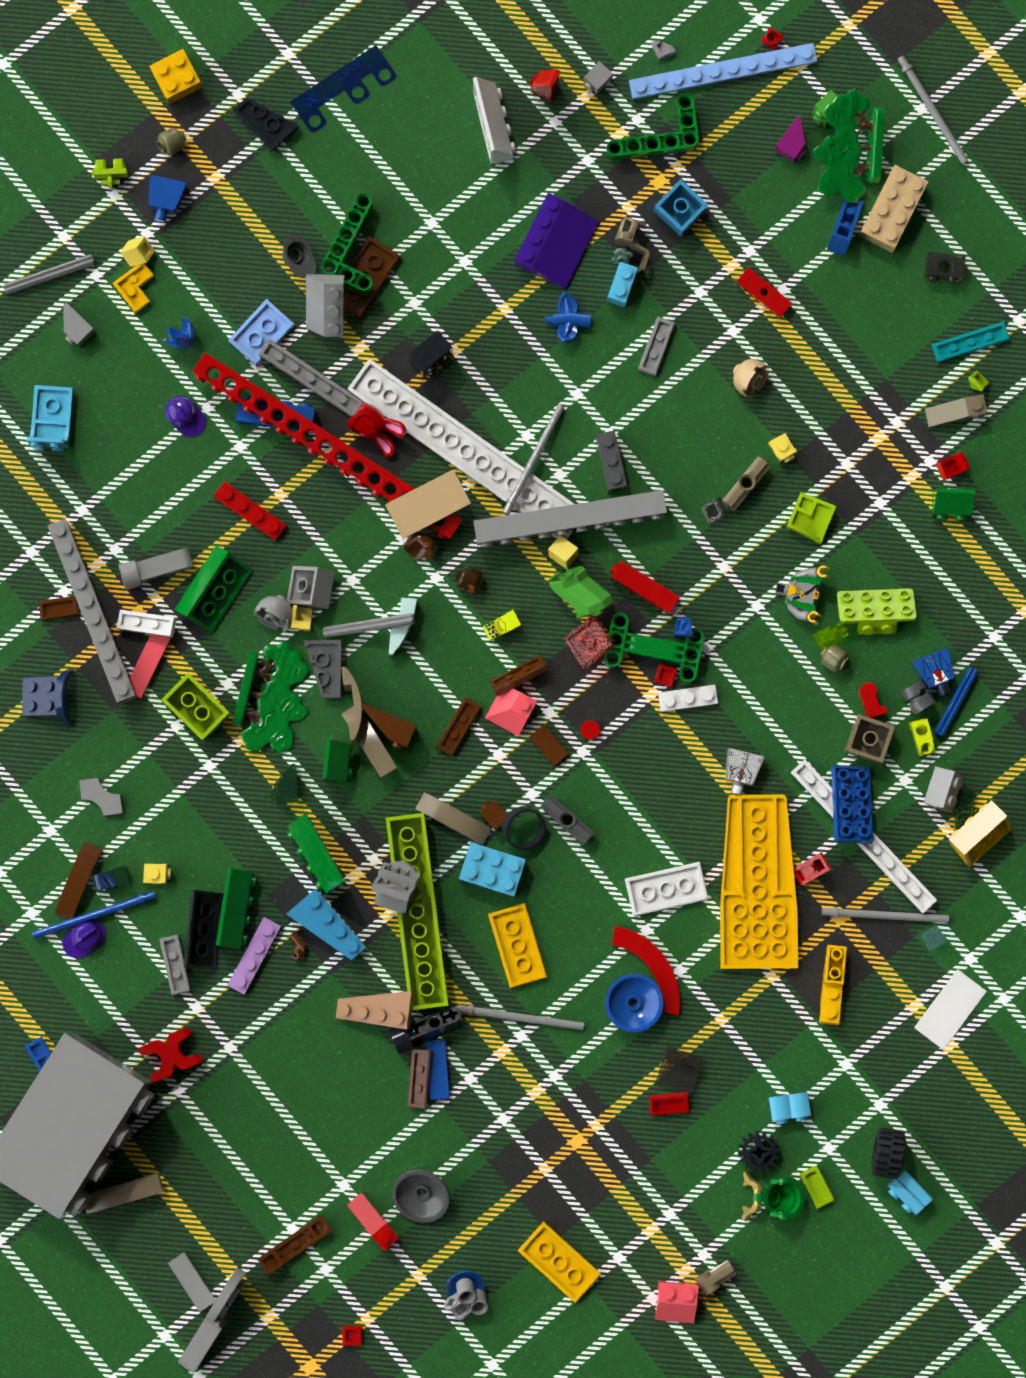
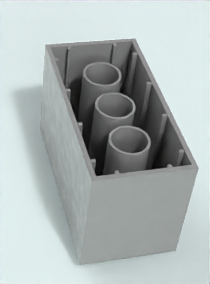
M64 1033L0 1134V1182L58 1219L69 1213L74 1217L77 1214H81L92 1197V1194L85 1190L89 1181L92 1180L95 1183L98 1180L101 1181L113 1163V1160L106 1157L111 1146L116 1149L122 1148L133 1132L134 1127L126 1123L133 1112L138 1116L140 1113L143 1114L153 1100L155 1094L147 1090L152 1082L76 1033Z

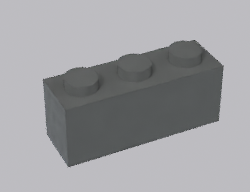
M615 430L596 434L595 439L607 493L626 489L627 484Z

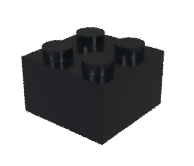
M437 330L408 354L409 362L423 378L426 376L431 377L438 371V366L441 364L445 365L452 359L453 347Z

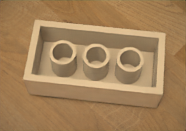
M894 165L859 237L893 253L929 181Z

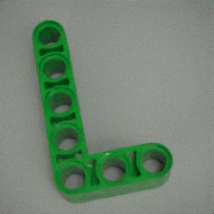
M681 94L677 99L676 111L679 132L613 139L607 144V157L610 160L616 161L694 151L698 145L699 136L693 97L689 94ZM687 101L690 106L684 108L680 105V102ZM689 119L692 121V125L685 126L682 121ZM688 137L693 138L695 143L689 145L685 142V139ZM673 140L676 142V145L669 147L666 141ZM654 142L657 144V148L650 149L647 144ZM631 144H635L639 149L631 151L628 147ZM616 146L620 149V151L616 154L611 153L610 148Z
M360 193L355 198L321 265L322 275H351L352 278L350 280H344V288L360 296H368L372 293L373 281L367 274L344 263L372 211V198L367 193ZM362 201L369 203L366 207L359 205ZM354 217L360 219L358 223H352L350 220ZM344 234L352 235V237L347 240L342 238ZM336 250H342L344 252L341 256H336L334 254ZM328 266L335 268L333 272H327L325 269ZM366 282L369 284V287L363 289L359 285Z

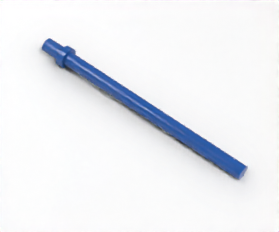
M154 891L146 894L140 893L137 897L33 931V937L36 939L138 904L144 905L147 901L156 898Z

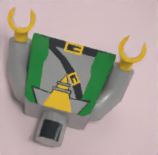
M829 567L808 568L796 572L794 576L790 577L788 584L777 583L775 594L786 596L784 604L787 605V609L797 619L810 621L814 625L819 624L814 621V618L816 616L821 617L815 611L822 581L820 577H830V575H824V571L830 569Z

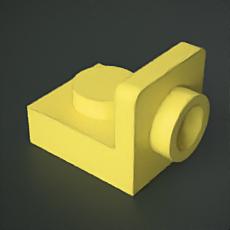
M786 433L768 443L779 463L782 461L787 463L795 458L794 455L797 453V450L791 444Z
M144 864L143 883L167 884V880H171V868H168V864Z

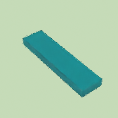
M1003 321L934 343L931 346L937 363L1008 341L1010 338Z

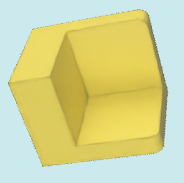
M143 236L129 240L120 253L129 266L132 267L148 262L155 250L147 238Z
M559 536L548 549L549 557L565 569H568L579 556L578 548L562 536Z
M293 605L291 630L310 632L311 608Z

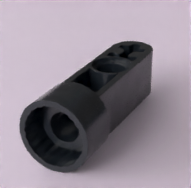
M448 1007L411 1022L410 1029L394 1027L389 1029L400 1055L414 1049L415 1046L460 1029L464 1021L457 1007ZM435 1023H439V1024H440L438 1027L432 1028V1025H433V1024H435Z

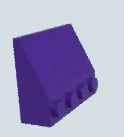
M547 193L515 258L514 265L566 289L599 221L568 202Z

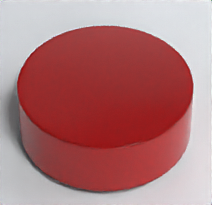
M592 720L584 722L580 729L581 735L587 740L595 739L600 732L599 725Z

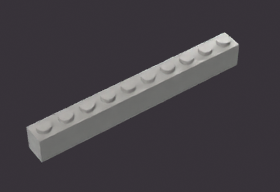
M663 490L474 520L477 546L481 545L482 548L492 547L493 543L500 542L501 545L511 544L512 540L516 539L524 542L531 540V537L538 536L539 539L550 537L549 534L553 533L561 536L569 534L568 531L576 530V533L585 532L590 527H595L598 530L606 528V525L609 524L622 526L627 521L641 523L646 518L660 520L666 515L667 510Z
M66 519L50 524L48 529L116 702L121 705L136 699L137 696L70 525Z

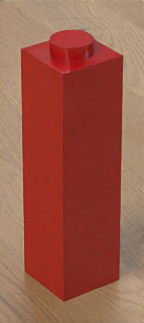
M623 561L619 565L615 563L610 571L613 574L611 580L668 615L680 598Z

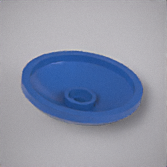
M627 974L616 979L609 987L605 997V1009L609 1019L618 1028L629 1032H640L650 1028L659 1019L663 1009V997L657 984L650 978L641 974ZM632 999H635L637 1001V1005L635 1007H632L630 1005V1001Z

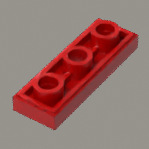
M749 267L736 281L739 286L779 319L792 305V302ZM766 291L767 295L763 296L760 292Z

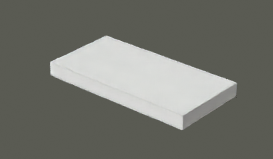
M700 862L625 879L633 916L708 900Z

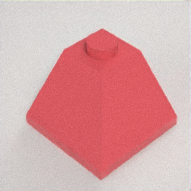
M511 689L496 697L485 719L519 737L537 701L515 689Z

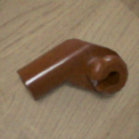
M294 931L288 936L294 943L291 955L294 960H301L305 956L307 945L300 935Z

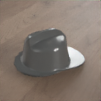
M299 235L288 237L284 242L282 252L284 263L300 278H306V274H314L316 263L308 242Z

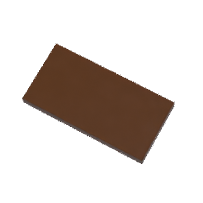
M368 236L349 266L371 277L373 291L368 296H360L344 288V310L360 320L401 256ZM349 274L344 275V280L352 278ZM363 282L359 286L365 289L369 287V284Z

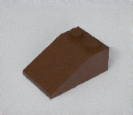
M364 703L362 704V710L392 743V747L401 751L404 748L409 749L417 730L416 725Z

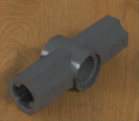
M552 795L540 806L542 810L582 845L594 834L574 813L569 811ZM570 815L573 819L572 824H563L562 817Z

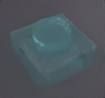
M937 925L920 934L929 951L947 941Z

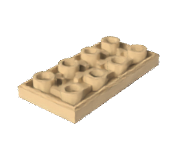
M451 470L385 504L401 537L404 539L471 503L454 470Z

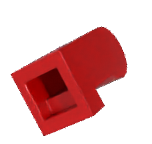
M866 682L859 688V696L866 717L875 718L885 715L887 710L885 705L879 706L876 697L877 688L871 682Z

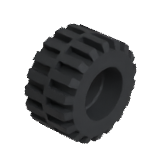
M884 1127L878 1129L871 1159V1171L874 1176L892 1179L899 1177L906 1146L904 1131Z

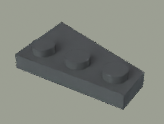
M304 640L321 697L342 698L341 667L343 641Z

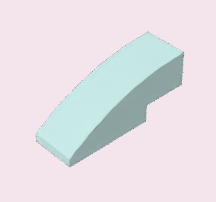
M401 598L400 615L411 613L415 616L417 599ZM412 624L391 627L389 656H394L401 647Z

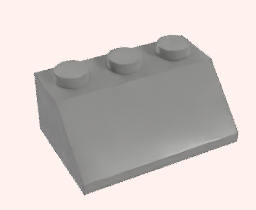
M306 274L307 329L324 337H343L344 275Z

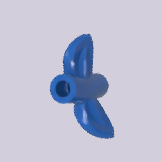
M565 291L558 301L557 309L559 313H553V316H545V324H552V327H558L557 334L559 339L563 343H571L578 336L577 326L591 327V314L577 313L579 305L576 299Z

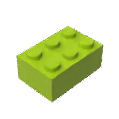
M189 673L161 699L203 741L231 715Z

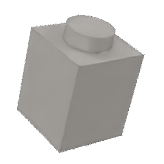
M599 61L584 76V87L589 92L598 94L612 80L613 73Z

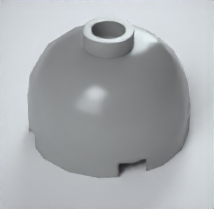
M280 595L268 596L258 603L253 615L254 617L257 615L259 617L258 621L266 627L274 630L280 627L283 628L282 631H286L291 624L293 610L285 597Z

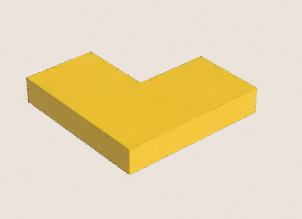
M143 263L133 267L113 282V285L134 313L137 314L151 303L140 287L155 276L147 265Z

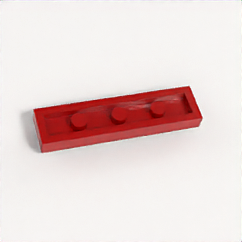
M225 481L213 496L275 541L287 527L285 523Z

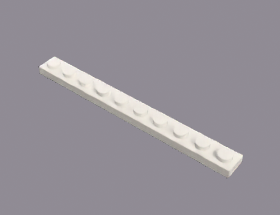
M804 759L790 773L833 818L832 788ZM874 832L873 843H857L921 913H924L937 901Z

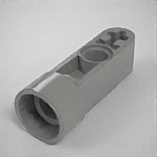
M184 548L139 562L133 560L122 563L118 567L125 590L142 586L141 583L191 569L194 565L189 549Z

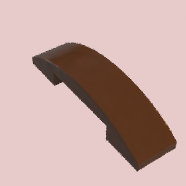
M84 842L68 876L55 914L67 919L75 917L80 905L79 902L103 849Z
M321 1214L257 1260L267 1275H269L330 1233L332 1229Z

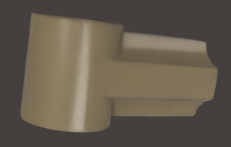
M726 1260L714 1269L707 1270L696 1277L695 1281L704 1295L707 1296L720 1287L719 1285L734 1277L736 1272L729 1261Z

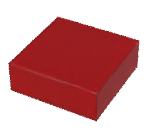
M659 664L654 683L672 688L677 668Z
M342 1325V1346H362V1325Z

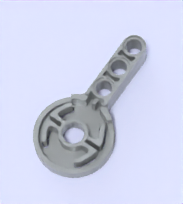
M238 1267L224 1286L178 1361L180 1365L193 1373L226 1322L223 1319L228 1313L227 1310L245 1284L242 1278L246 1272Z

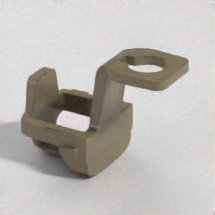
M625 217L621 221L614 243L623 247L628 246L643 254L638 268V273H642L649 258V250L633 242L637 227L644 229L647 224L630 217ZM624 223H628L625 232H622Z

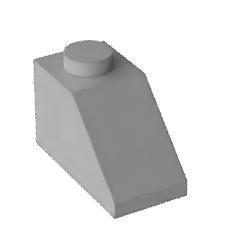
M65 303L63 305L64 333L67 336L65 339L72 346L76 344L80 348L95 333V330L68 303Z

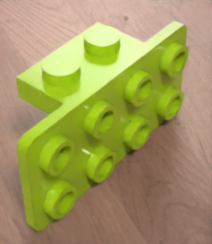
M912 589L839 591L837 593L839 620L843 624L858 623V635L896 633L897 622L916 620V608Z

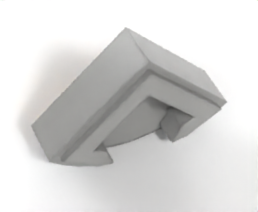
M661 41L651 42V46L659 61L676 53L672 45Z

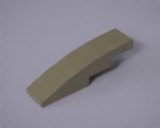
M354 706L342 713L347 724L350 721H356ZM363 713L362 729L358 742L380 778L397 769Z
M153 1174L91 1192L92 1197L85 1207L87 1214L164 1192L160 1174Z

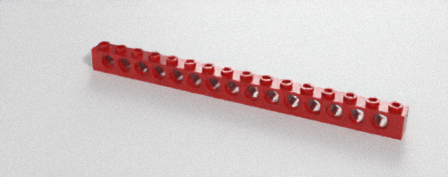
M204 352L192 372L196 374V379L202 383L208 381L212 384L211 389L219 394L222 391L228 394V400L234 404L240 402L244 405L242 409L251 415L254 412L260 415L259 420L269 425L271 422L276 426L275 430L282 435L286 433L291 435V441L299 446L303 443L309 447L307 449L308 452L314 456L320 454L324 457L323 461L331 467L334 464L340 467V473L347 477L350 475L357 478L355 482L365 488L367 485L373 489L371 493L381 498L383 495L389 499L387 503L414 490L413 487L206 352ZM213 369L219 371V377L215 380L209 377V373ZM228 380L235 381L234 389H226L225 384ZM245 390L251 391L252 394L251 398L247 401L241 397L242 392ZM262 400L268 404L265 411H259L257 408L258 403ZM282 411L284 414L283 420L275 421L273 418L274 413ZM293 421H297L300 424L297 432H292L289 428L290 423ZM308 432L316 434L314 442L306 441L305 436ZM325 442H329L332 445V450L329 453H324L321 449ZM340 453L348 455L346 463L338 462L337 457ZM357 463L364 465V471L361 474H356L353 470L354 465ZM374 473L380 476L378 484H372L369 480L370 476ZM389 484L396 486V492L393 495L386 493L385 489ZM452 513L444 517L445 522L442 526H436L433 523L425 527L428 530L430 527L437 531L435 534L443 540L446 537L451 539L462 519Z

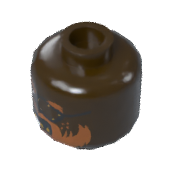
M466 566L462 571L458 570L455 581L458 582V589L474 594L476 591H480L484 577L480 570Z

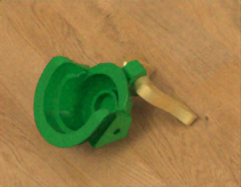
M743 1172V1186L749 1187L751 1185L754 1190L752 1207H742L744 1212L743 1221H748L752 1214L760 1211L762 1207L761 1202L764 1203L765 1209L770 1211L771 1217H778L785 1221L793 1220L801 1213L804 1207L805 1194L798 1180L792 1177L771 1179V1184L766 1186L764 1192L761 1193V1184L752 1179L749 1172Z

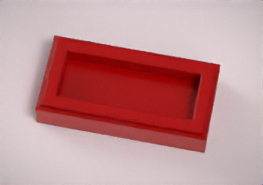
M688 1092L649 1095L650 1115L689 1112Z

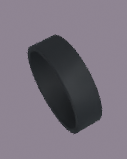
M520 806L510 811L502 825V833L505 840L519 850H528L538 845L543 839L546 830L545 820L542 815L528 806ZM530 811L536 813L539 819V829L536 836L525 844L518 845L512 843L508 834L511 821L522 812Z

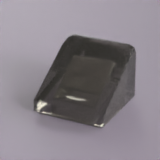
M721 497L715 498L701 506L708 524L729 515Z

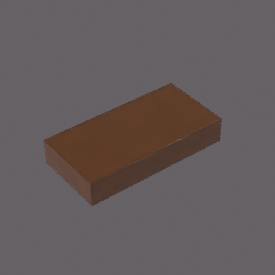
M75 596L38 601L41 621L80 615Z
M545 725L541 726L529 737L553 766L568 755V752Z

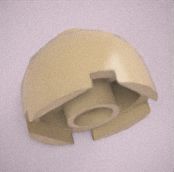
M748 359L741 364H737L733 370V383L736 390L747 398L754 397L755 395L752 393L756 389L760 391L768 378L769 372L766 371V368L769 369V366L756 359Z

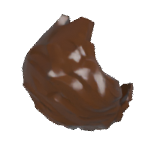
M421 531L410 535L403 545L404 550L413 558L419 560L426 557L425 562L434 556L438 549L430 535Z

